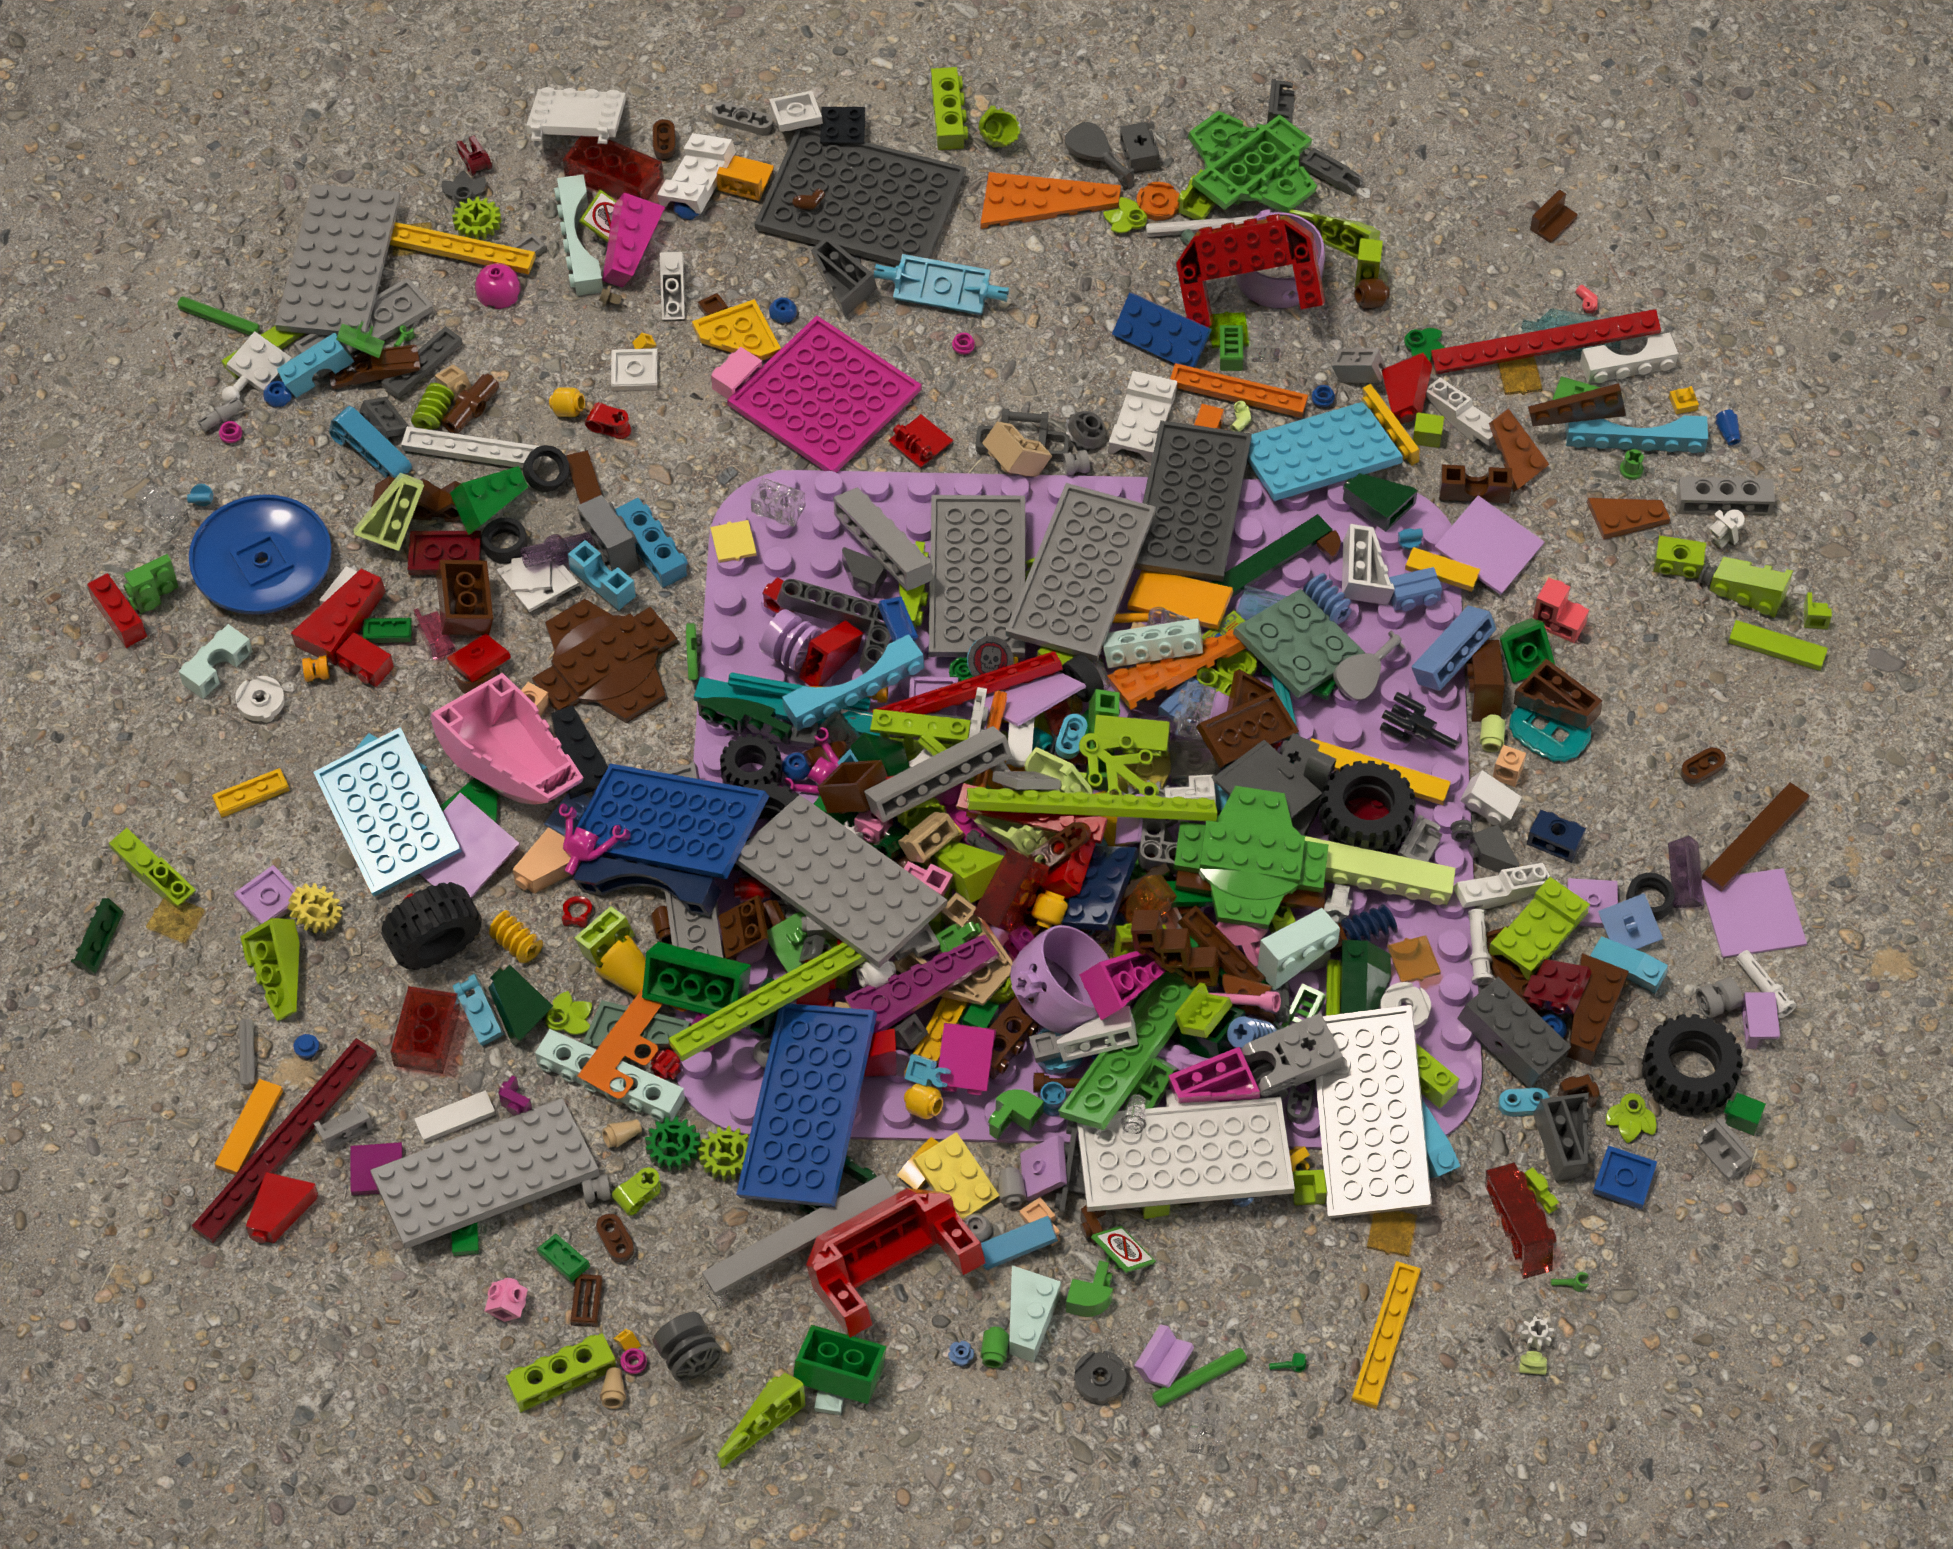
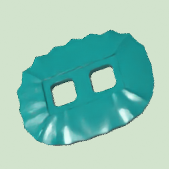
M1517 706L1510 716L1509 728L1512 731L1513 737L1519 739L1521 744L1527 746L1531 752H1536L1541 757H1547L1552 762H1567L1572 758H1577L1591 740L1590 726L1584 730ZM1537 716H1541L1549 721L1542 730L1531 724ZM1558 728L1569 734L1563 742H1559L1551 736Z

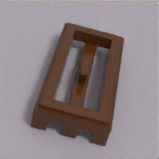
M581 1274L576 1278L570 1319L572 1326H576V1324L587 1326V1324H590L592 1327H597L603 1283L602 1275ZM582 1281H586L582 1317H577ZM592 1281H596L592 1318L588 1317Z

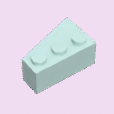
M1323 908L1261 939L1257 969L1266 977L1265 980L1269 985L1273 986L1274 990L1278 989L1328 950L1338 944L1340 927Z
M1013 1265L1009 1354L1034 1363L1060 1298L1061 1282Z

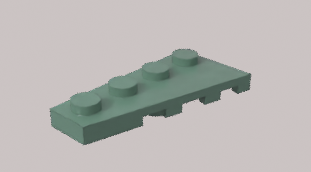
M601 1000L583 1044L592 1048H598L628 1006ZM656 1013L640 1036L653 1042L658 1048H672L668 1038L690 1027L692 1023ZM640 1044V1045H638L636 1048H650V1047H649L648 1045H646V1044Z

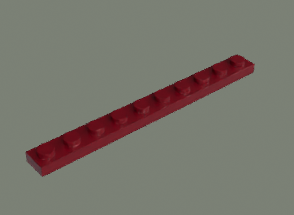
M356 1038L192 1224L193 1231L214 1243L257 1194L265 1173L274 1174L312 1131L315 1127L314 1123L320 1121L373 1061L377 1056L376 1050Z

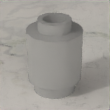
M1015 1167L1002 1169L997 1178L1000 1201L1009 1208L1019 1207L1026 1200L1023 1175Z

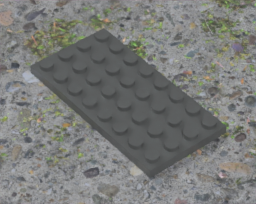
M1160 420L1142 502L1155 506L1156 513L1134 569L1223 582L1252 433Z

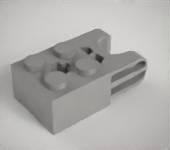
M1321 1013L1245 1044L1241 1049L1247 1062L1267 1060L1275 1068L1270 1074L1260 1080L1258 1088L1263 1096L1272 1095L1293 1085L1294 1087L1337 1070L1341 1068L1343 1058Z

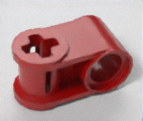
M599 402L593 405L585 421V426L590 431L616 439H624L631 434V426L628 423L629 417L625 410Z

